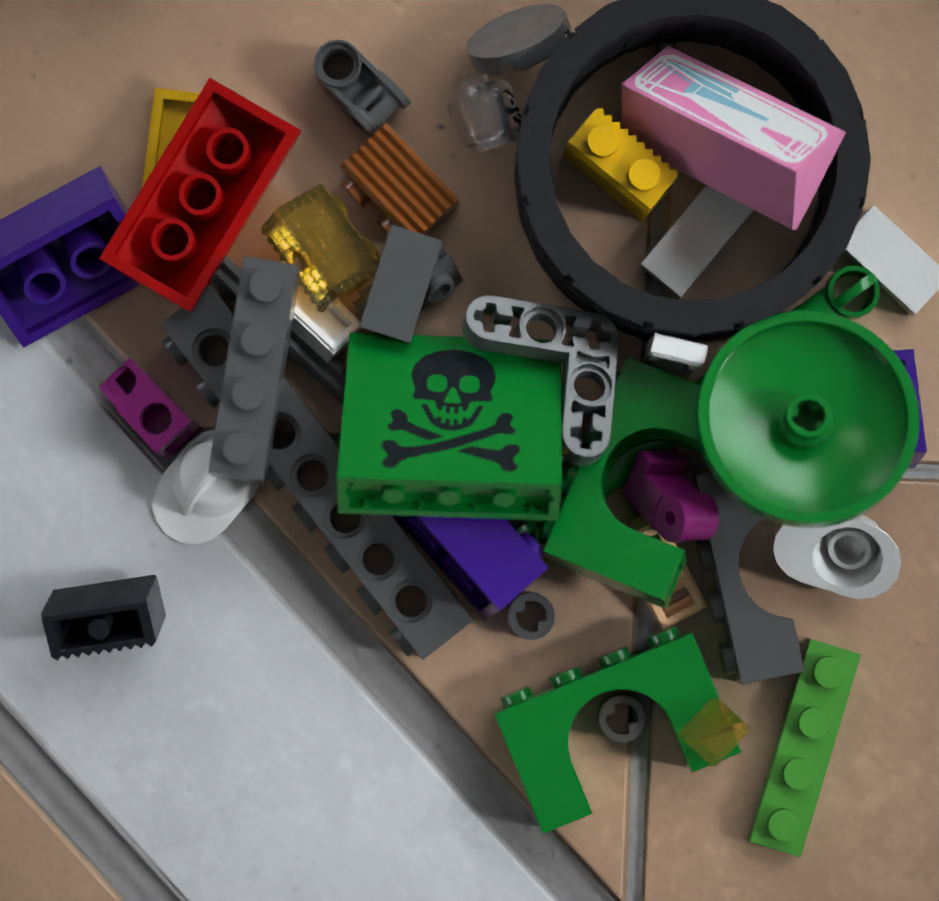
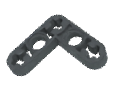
M481 296L474 299L468 306L462 322V333L473 347L485 351L564 363L561 390L562 457L569 463L577 466H589L597 462L608 447L611 437L619 342L618 330L615 324L608 317L594 312L498 296ZM482 314L492 315V323L495 324L493 332L483 330V322L480 321ZM515 317L518 318L519 321L514 332V337H510L509 333L511 331L512 326H509L512 318ZM534 320L546 322L554 332V339L547 343L536 342L529 337L526 325ZM566 326H569L571 330L568 337H571L568 345L564 346L561 343L566 333ZM587 331L596 333V340L601 342L598 349L589 348V341L584 338ZM581 377L595 380L601 388V398L595 401L582 399L574 389L575 380ZM583 416H592L587 426V437L593 441L588 449L580 448L579 439L573 437L582 424Z

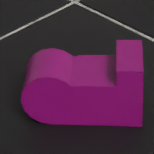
M130 357L99 385L101 391L116 406L117 412L157 455L166 460H169L202 429Z
M677 448L639 450L622 492L627 500L652 529L657 531L667 542H683L689 539L708 540L713 537L719 524L717 504L710 495L700 493L683 473L688 460Z

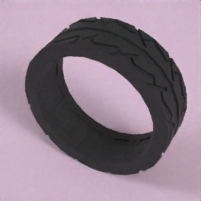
M617 0L605 5L574 28L575 32L568 34L540 69L526 102V107L522 114L514 173L518 211L522 227L537 262L556 287L561 290L563 295L583 311L594 312L608 317L615 324L618 331L630 336L649 340L657 333L700 343L733 337L748 325L782 312L819 284L850 242L866 200L871 163L863 107L847 70L823 39L820 40L812 28L783 6L769 0ZM687 41L722 47L752 60L776 78L797 103L800 110L846 132L818 187V200L809 231L793 259L779 274L754 289L723 299L683 301L653 296L621 282L594 262L571 234L556 202L550 172V151L553 132L572 95L597 70L625 53L653 44Z

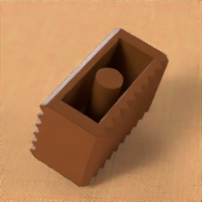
M387 123L382 125L371 138L340 166L343 175L347 178L341 186L362 208L370 202L383 217L377 223L387 235L392 224L428 236L459 207V198Z

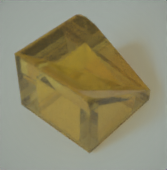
M713 698L691 719L678 735L711 767H716L749 732L748 729L750 727L722 701Z

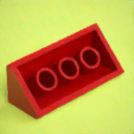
M209 78L99 259L156 297L192 313L300 136L301 130Z

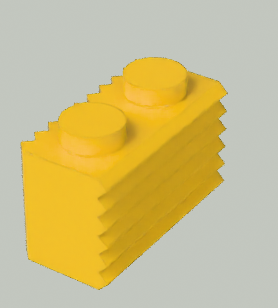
M603 108L594 110L566 144L563 154L564 158L642 222L671 189L678 177L677 169L670 170L669 162L661 163V155L653 156V149H645L644 142L637 143L636 135H628V128L620 129V122H612L611 115L604 116Z

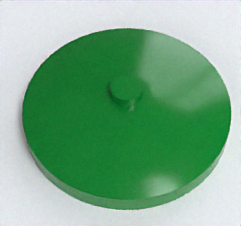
M801 310L774 314L752 323L734 335L721 348L705 375L699 393L696 425L698 440L705 462L712 475L730 497L747 510L766 520L792 527L818 528L838 525L865 514L877 506L893 490L908 469L915 452L919 434V408L915 389L908 372L894 351L881 338L848 318L821 311Z

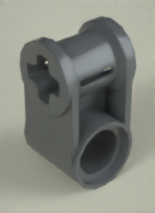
M338 39L328 41L316 53L314 65L318 83L341 107L349 119L369 138L378 131V128L399 107L406 109L411 104L404 92L386 74L377 70L349 42ZM334 57L348 59L354 66L353 71L345 79L336 80L330 78L324 72V67L330 59Z

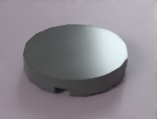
M551 4L531 5L510 11L478 29L468 40L466 51L472 66L477 72L494 76L501 74L499 67L510 64L513 71H522L550 58L564 40V34L568 35L571 33V26L566 12L560 6Z

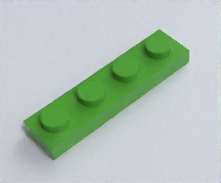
M807 638L802 654L805 672L797 673L748 834L747 839L750 842L801 857L861 654Z

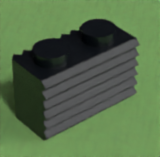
M156 575L52 590L46 606L41 611V619L50 654L57 661L61 656L69 659L72 654L79 658L82 652L90 656L93 651L100 655L103 649L111 653L113 648L121 652L124 646L130 650L134 645L142 649L145 643L152 647L158 638L166 617Z

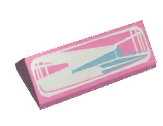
M670 46L665 47L621 84L622 129L628 128L629 136L636 135L637 143L644 142L645 149H653V156L661 155V162H669V166L795 231L801 223L846 133Z

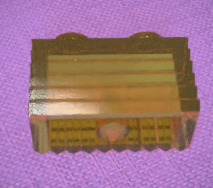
M323 183L280 205L261 227L262 234L267 236L268 243L273 244L274 251L280 255V260L298 265L300 271L299 285L304 287L305 294L310 296L311 302L316 304L317 311L323 313L368 286L375 278L379 265V255L376 247L369 239L360 236L348 219V211L345 204L337 196L331 195Z

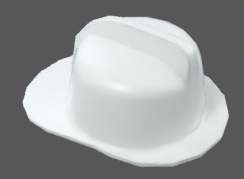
M215 429L203 432L189 442L162 474L153 490L152 510L156 523L167 536L180 543L197 545L216 538L231 524L251 500L260 485L259 483L215 477L208 472Z
M864 515L827 527L801 528L782 525L775 535L773 551L777 564L787 576L801 583L825 589L845 597L866 599L874 598L889 590L899 576L901 558L898 546L888 533L879 528L876 522Z

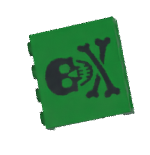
M349 333L337 470L338 513L559 521L562 488L561 362L481 350L473 347L465 337L413 335L409 344L381 334ZM533 339L534 341L539 343H547L552 341L547 339Z

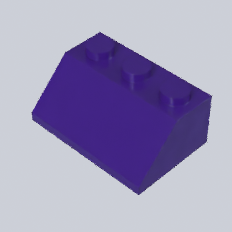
M101 165L0 219V315L23 348L139 286L99 259L128 212Z
M393 515L484 620L501 611L548 569L541 560L545 554L537 541L525 531L519 535L506 519Z

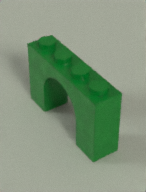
M629 357L626 358L621 372L616 370L611 437L608 447L597 462L589 466L578 467L572 465L561 489V494L567 497L559 513V521L547 520L544 525L540 543L545 544L543 552L549 562L667 609L687 562L685 550L633 530L621 523L606 505L605 488L609 473L616 461L624 453L640 444L664 441L702 454L696 425L697 403L702 385ZM586 429L582 446L588 449L593 440L588 439Z
M676 626L664 629L648 636L647 640L650 646L630 654L628 647L624 646L599 656L598 660L601 666L581 674L579 667L575 666L549 677L552 686L532 694L530 687L526 686L500 697L503 706L494 709V715L543 834L593 814L572 764L568 741L572 722L579 710L589 700L601 693L624 689L637 691L652 698L664 712L685 765L692 773L742 753L692 632L685 631L679 634Z

